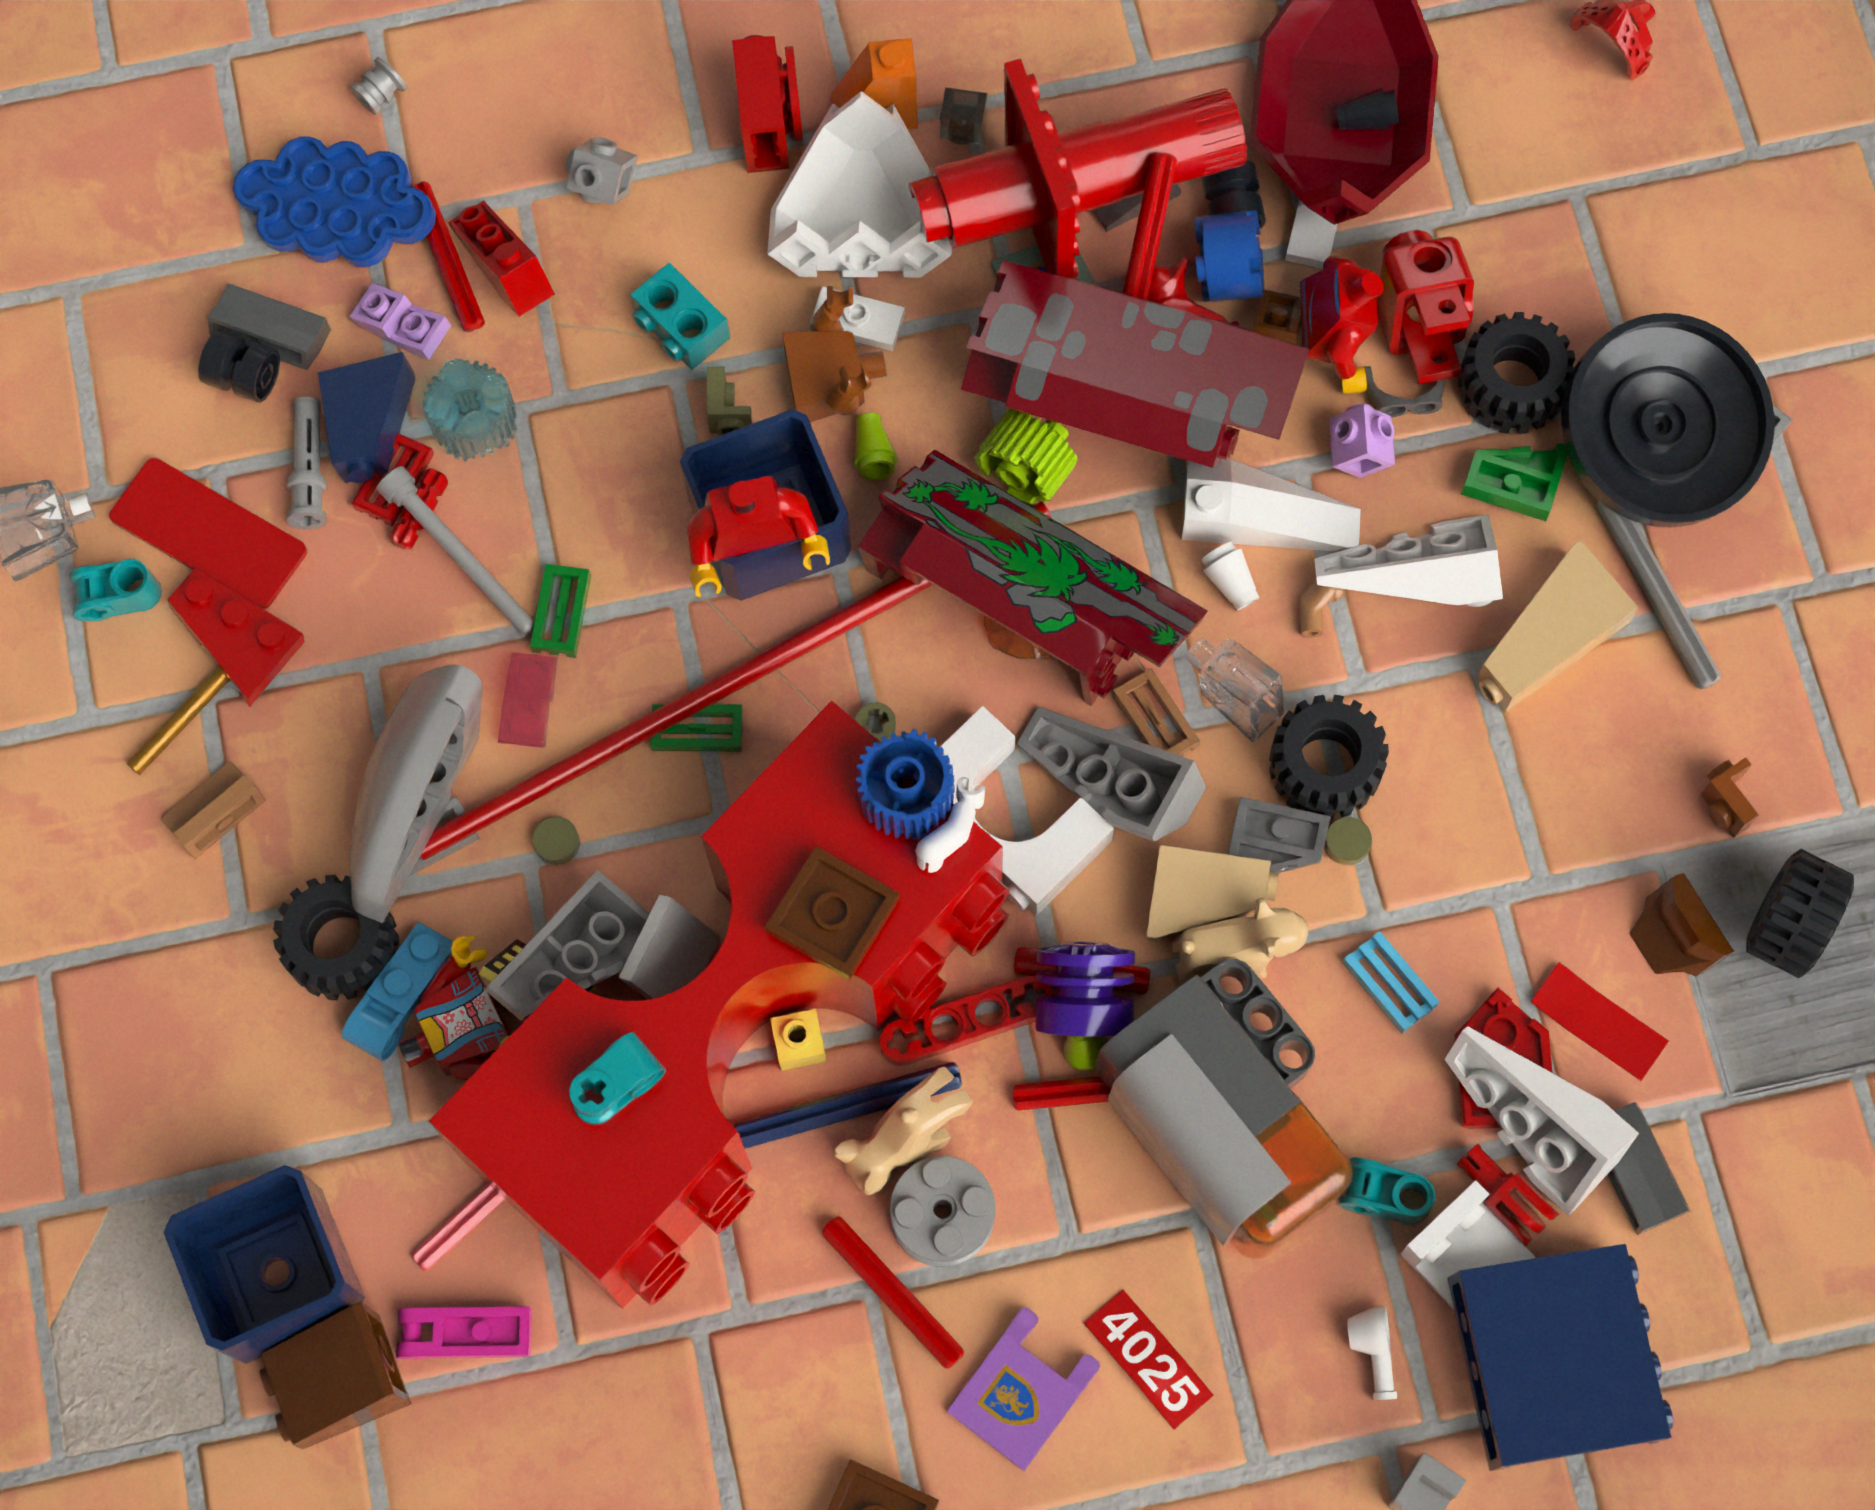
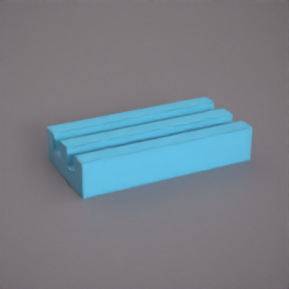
M1380 931L1373 935L1368 942H1364L1355 952L1346 956L1342 962L1401 1034L1435 1009L1440 1003ZM1377 948L1378 951L1384 956V958L1389 962V964L1394 968V970L1400 975V977L1405 981V983L1410 987V989L1421 1000V1002L1423 1003L1422 1006H1419L1418 1003L1412 998V996L1407 992V990L1402 986V984L1396 979V977L1391 973V971L1386 967V965L1375 954V952L1373 951L1374 949ZM1365 958L1409 1010L1411 1014L1408 1017L1401 1013L1359 963L1361 959Z

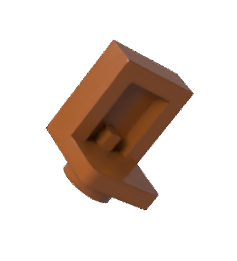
M1747 758L1742 759L1735 765L1730 760H1727L1713 769L1707 775L1710 782L1700 794L1709 805V813L1714 822L1722 829L1727 828L1733 838L1748 829L1759 816L1735 784L1752 765Z

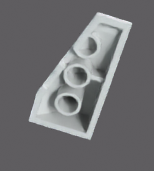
M1470 1027L1462 1030L1444 1059L1476 1105L1488 1108L1502 1129L1497 1134L1506 1146L1512 1143L1528 1166L1523 1171L1530 1181L1568 1216L1574 1212L1616 1166L1639 1134L1600 1099Z

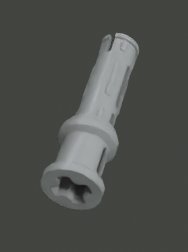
M299 397L293 403L294 463L293 473L287 479V489L291 492V510L287 512V523L294 528L309 530L320 528L326 524V513L322 510V493L326 490V479L320 473L321 402L313 397Z

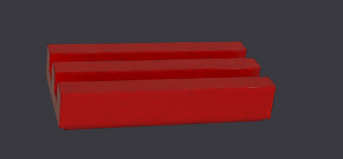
M398 433L393 444L395 449L391 462L400 446L405 447V450L392 470L399 466L407 469L417 452L418 455L408 470L415 479L414 485L416 486L431 461L434 452L431 447ZM376 472L371 480L363 483L352 502L354 510L361 513L364 511L370 517L376 520L380 518L385 524L393 527L404 506L398 507L395 503H389L388 507L384 509L387 501L380 493L374 504L369 502L384 474L379 475V472Z

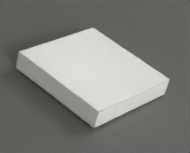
M659 894L619 978L648 1000L672 993L691 982L706 969L721 937L673 898Z

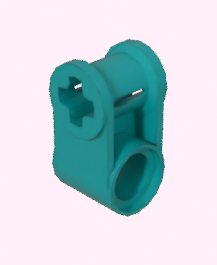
M126 559L103 565L82 566L70 572V581L75 585L77 605L73 608L74 618L81 621H102L113 616L147 611L158 604L161 598L162 588L159 581L141 561L136 559ZM143 579V582L139 588H137L134 591H129L131 584H133L137 580Z
M630 1032L614 1042L599 1059L578 1074L572 1081L570 1099L574 1105V1110L585 1123L592 1125L603 1124L632 1100L650 1090L663 1077L666 1069L634 1032ZM589 1090H592L595 1094L601 1093L604 1101L598 1105L592 1100L587 1102L585 1093Z
M1358 1157L1350 1158L1348 1166L1352 1169L1346 1196L1340 1197L1339 1206L1358 1214L1378 1216L1409 1225L1420 1223L1427 1218L1435 1202V1190L1427 1178L1419 1174L1391 1168L1374 1160ZM1365 1179H1368L1369 1182L1366 1194L1363 1195L1362 1189ZM1414 1189L1423 1196L1424 1206L1417 1210H1410L1403 1206L1399 1199V1194L1403 1190Z

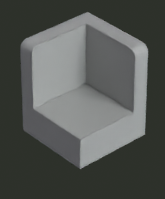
M1424 1452L1414 1462L1389 1502L1388 1507L1392 1510H1445L1449 1502L1457 1497L1466 1480Z

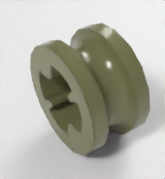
M879 702L864 705L857 712L855 721L862 727H866L869 725V717L879 716V722L884 718L887 722L883 724L882 732L872 733V727H870L868 732L881 743L883 736L891 739V734L896 731L895 715L891 708Z

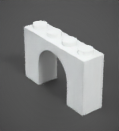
M984 706L940 746L944 749V756H949L950 765L953 766L955 789L953 804L958 802L956 799V788L959 778H968L969 786L967 791L974 792L983 780L1015 751V735ZM1080 798L1048 830L1033 839L1013 842L1002 840L989 834L1003 846L1002 884L1009 889L1008 900L1019 910L1023 911L1027 907L1037 916L1112 842L1114 828L1086 801ZM974 818V822H975L978 826H980V824L977 822L976 818Z

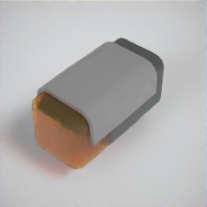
M1227 959L1201 978L1198 975L1194 976L1121 1030L1100 1049L1094 1070L1111 1090L1108 1101L1223 1246L1231 1242L1245 1257L1263 1259L1271 1255L1330 1209L1351 1184L1353 1172L1348 1157L1301 1099L1291 1090L1292 1087L1306 1076L1315 1059L1314 1046L1252 968L1244 961ZM1223 977H1234L1240 981L1243 991L1238 994L1227 993L1221 988L1219 980ZM1254 1013L1265 1014L1272 1022V1029L1268 1031L1257 1030L1251 1025L1249 1016ZM1286 1049L1297 1052L1302 1059V1066L1298 1068L1287 1067L1282 1063L1279 1052Z

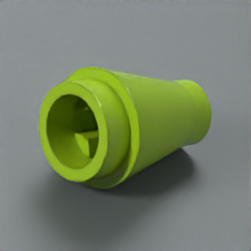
M873 412L864 413L858 416L855 421L857 432L854 466L864 479L872 481L882 480L893 474L895 471L894 465L897 463L898 458L883 427L881 416Z

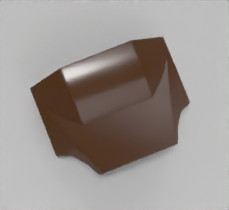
M1262 289L1264 296L1260 297L1252 330L1261 332V335L1302 346L1300 297Z
M1684 873L1672 877L1646 897L1644 911L1630 931V935L1655 974L1685 972L1698 976L1734 952Z

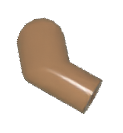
M1317 579L1307 588L1299 599L1300 626L1303 637L1313 638L1323 635L1322 609L1329 602L1334 603L1337 600H1341L1345 589L1317 585Z

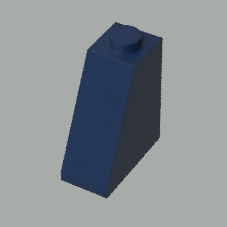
M403 352L318 372L333 467L345 483H362L371 480L376 472H379V475L387 473L395 449L393 444L396 434L400 433L416 380L415 372Z

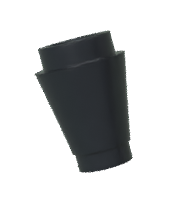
M1382 87L1344 102V104L1336 105L1340 131L1346 129L1390 130L1389 125L1400 123L1394 90L1383 91Z

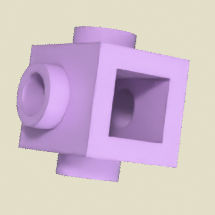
M1355 404L1349 406L1346 412L1329 418V446L1332 453V466L1334 468L1362 478L1395 465L1394 427L1391 416L1373 409L1371 405Z

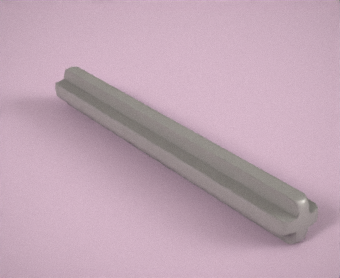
M1599 501L1597 508L1695 685L1699 689H1705L1714 685L1721 678V673L1637 523L1615 513Z

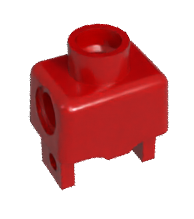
M1421 230L1401 233L1393 237L1384 246L1382 251L1383 258L1380 278L1383 281L1384 290L1377 298V312L1389 351L1392 355L1408 354L1418 385L1460 377L1461 366L1453 344H1457L1465 338L1467 327H1469V323H1472L1474 311L1473 290L1475 284L1460 242L1456 238L1449 236L1433 239L1428 232ZM1411 307H1416L1420 322H1416L1408 316L1407 311ZM1441 357L1445 362L1435 363L1432 361V358Z

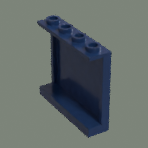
M1626 1244L1459 1270L1447 1278L1489 1471L1644 1443L1653 1444L1672 1438L1670 1429L1673 1427V1415L1669 1403L1662 1399L1658 1382L1662 1375L1661 1364L1657 1354L1651 1351L1647 1336V1332L1650 1330V1318L1646 1306L1639 1302L1635 1285L1639 1280L1638 1267L1633 1256L1628 1255Z

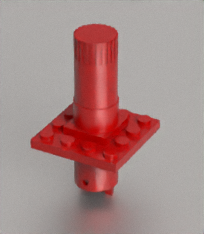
M1020 58L1004 63L1005 147L931 167L930 177L909 182L908 189L912 199L916 198L927 243L947 237L951 247L954 249L1030 227L1046 271L1051 274H1061L1076 278L1079 277V271L1075 256L1079 255V246L1075 234L1080 233L1077 214L1119 203L1122 199L1144 193L1151 155L1154 152L1169 153L1176 157L1177 163L1172 185L1245 165L1247 160L1246 138L1237 105L1226 88L1108 121H1096L1057 132L1053 118L1049 115L1048 111H1040L1036 101L1040 99L1037 80L1033 73L1027 75Z

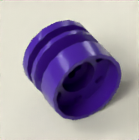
M1090 941L1063 942L1053 947L1037 949V963L1057 965V970L1036 972V980L1043 984L1057 986V994L1036 998V1031L1067 1036H1115L1134 1021V1001L1126 997L1113 995V987L1134 983V974L1113 971V967L1135 964L1134 950L1109 945V943Z

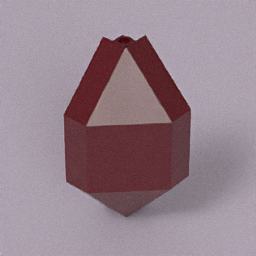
M1287 0L1260 37L1249 143L1307 208L1333 225L1370 213L1430 161L1439 56L1417 0ZM1382 87L1383 91H1395L1399 124L1389 125L1390 130L1346 129L1340 131L1336 105L1344 104V102Z

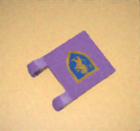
M1026 1307L1018 1312L1000 1340L947 1410L949 1414L1023 1471L1026 1470L1100 1369L1099 1362L1091 1355L1086 1354L1078 1362L1067 1380H1065L1021 1346L1022 1342L1036 1326L1039 1319L1033 1311Z

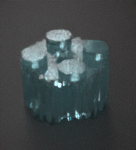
M458 358L446 362L442 370H439L440 376H433V384H427L429 391L424 392L426 400L423 401L426 419L438 444L444 446L448 455L453 453L455 459L462 456L463 461L466 462L469 458H475L476 454L485 457V452L488 451L490 454H493L495 447L501 449L503 445L509 446L508 439H514L513 431H516L518 427L515 422L517 418L516 406L505 378L501 373L497 374L494 367L489 369L486 363L480 366L478 361L470 364L469 360L464 361Z

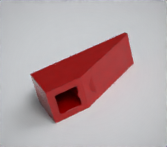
M484 200L477 205L464 209L459 216L448 222L453 232L495 290L518 317L555 295L536 255Z

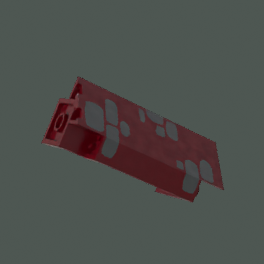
M1003 260L998 271L994 291L989 292L979 315L976 336L971 335L966 348L972 350L961 390L1006 403L1005 407L1214 468L1222 460H1227L1234 453L1240 429L1233 428V426L1280 439L1310 348L1261 335V332L1061 274H1051Z

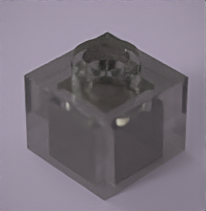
M945 87L940 114L941 139H948L960 145L970 143L982 144L987 119V93Z

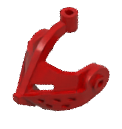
M1597 0L1595 3L1587 2L1571 18L1569 26L1574 31L1583 25L1587 26L1591 23L1608 34L1622 52L1627 63L1626 76L1631 80L1642 75L1653 59V55L1649 52L1653 40L1646 23L1655 16V9L1646 0ZM1633 22L1635 23V25H1636V27H1637V30H1638L1637 32H1636V30H1635V27H1634V25H1633Z

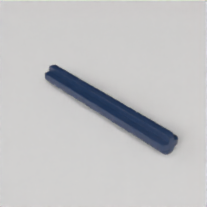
M950 1062L739 1121L734 1125V1128L738 1131L743 1146L746 1149L891 1108L902 1096L943 1066L949 1070L954 1078L931 1096L959 1089L962 1086V1079L957 1064Z

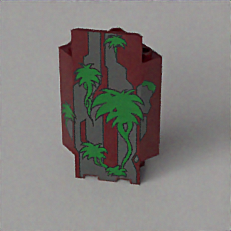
M935 449L926 456L921 468L914 466L898 479L897 488L893 493L886 489L878 495L882 510L858 545L867 572L882 580L889 568L917 585H920L923 579L1079 671L1083 699L1090 706L1093 705L1098 696L1104 699L1111 691L1117 680V675L1114 674V671L1122 658L1129 661L1134 653L1156 666L1161 667L1202 622L1208 610Z

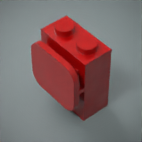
M750 35L744 39L732 40L747 172L755 173L790 169L786 134L790 131L789 124L794 127L795 141H803L793 46L785 47L786 63L782 67V58L777 55L775 36Z

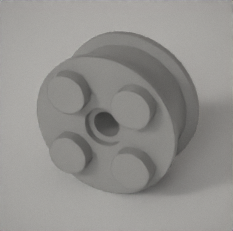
M936 1156L921 1160L906 1170L895 1185L890 1202L892 1230L904 1251L923 1264L935 1267H950L964 1263L974 1257L985 1246L991 1235L995 1218V1199L991 1186L977 1168L962 1159L950 1156ZM939 1206H946L951 1210V1215L941 1219L934 1214V1210Z

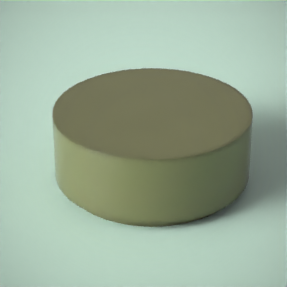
M550 817L540 822L534 830L533 846L538 856L546 863L553 865L564 864L577 854L580 847V838L575 826L569 820L562 817Z
M1353 817L1340 818L1333 822L1327 831L1325 849L1329 857L1335 862L1342 865H1354L1361 862L1367 856L1372 844V835L1367 825L1361 820Z

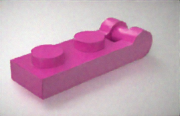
M530 1306L398 1309L397 1325L402 1326V1341L397 1343L396 1359L531 1357L532 1308ZM433 1325V1340L431 1342H421V1326Z

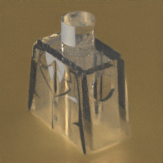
M41 480L0 488V562L14 581L21 580L79 548L73 525L96 518L89 495L85 493L65 500L53 480Z
M1204 638L1199 639L1191 646L1187 652L1186 659L1198 668L1202 695L1245 737L1254 743L1284 714L1282 675L1232 638L1226 639L1217 648Z

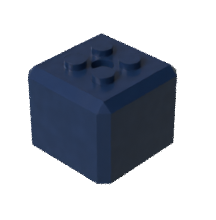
M791 409L686 448L680 460L688 499L694 514L705 506L707 492L713 489L732 485L738 481L772 476L779 487L797 490L807 498L819 529L816 535H821L827 540L830 563L829 565L826 564L823 555L814 554L810 556L812 570L806 569L803 565L801 542L803 539L799 538L796 541L714 561L728 596L742 601L846 561L852 549L848 512L806 414Z
M281 1166L170 1216L165 1227V1238L206 1345L245 1364L261 1358V1354L346 1308L363 1302L365 1299L322 1189L303 1172L292 1167ZM275 1261L287 1262L290 1269L288 1279L279 1286L268 1285L265 1273L269 1265Z

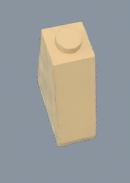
M1160 845L1146 937L1148 940L1158 941L1179 935L1190 928L1255 913L1257 899L1264 898L1265 900L1275 901L1279 873L1270 872L1271 861Z

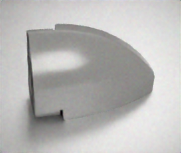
M457 664L442 666L427 671L415 678L403 692L384 725L368 762L352 831L350 886L351 901L354 909L361 915L383 923L444 814L451 800L452 786L479 739L482 682L477 674L464 666Z

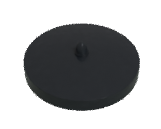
M1661 313L1641 316L1626 321L1602 336L1586 350L1572 370L1566 384L1561 408V427L1570 462L1580 480L1595 498L1615 513L1629 520L1644 525L1671 528L1688 526L1708 520L1732 507L1752 489L1764 471L1770 457L1774 439L1775 417L1773 402L1765 378L1754 359L1738 341L1722 329L1704 320L1681 314Z

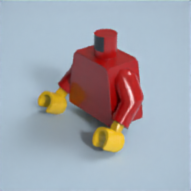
M772 476L738 481L732 485L707 492L705 506L694 514L687 524L691 563L696 565L689 572V578L696 596L701 598L699 590L701 585L706 582H712L716 594H719L722 586L716 570L709 564L713 560L718 561L796 541L798 538L803 539L801 542L803 565L806 569L812 570L810 556L814 554L823 555L826 564L829 565L830 556L827 540L821 535H816L819 529L807 498L797 490L779 487Z

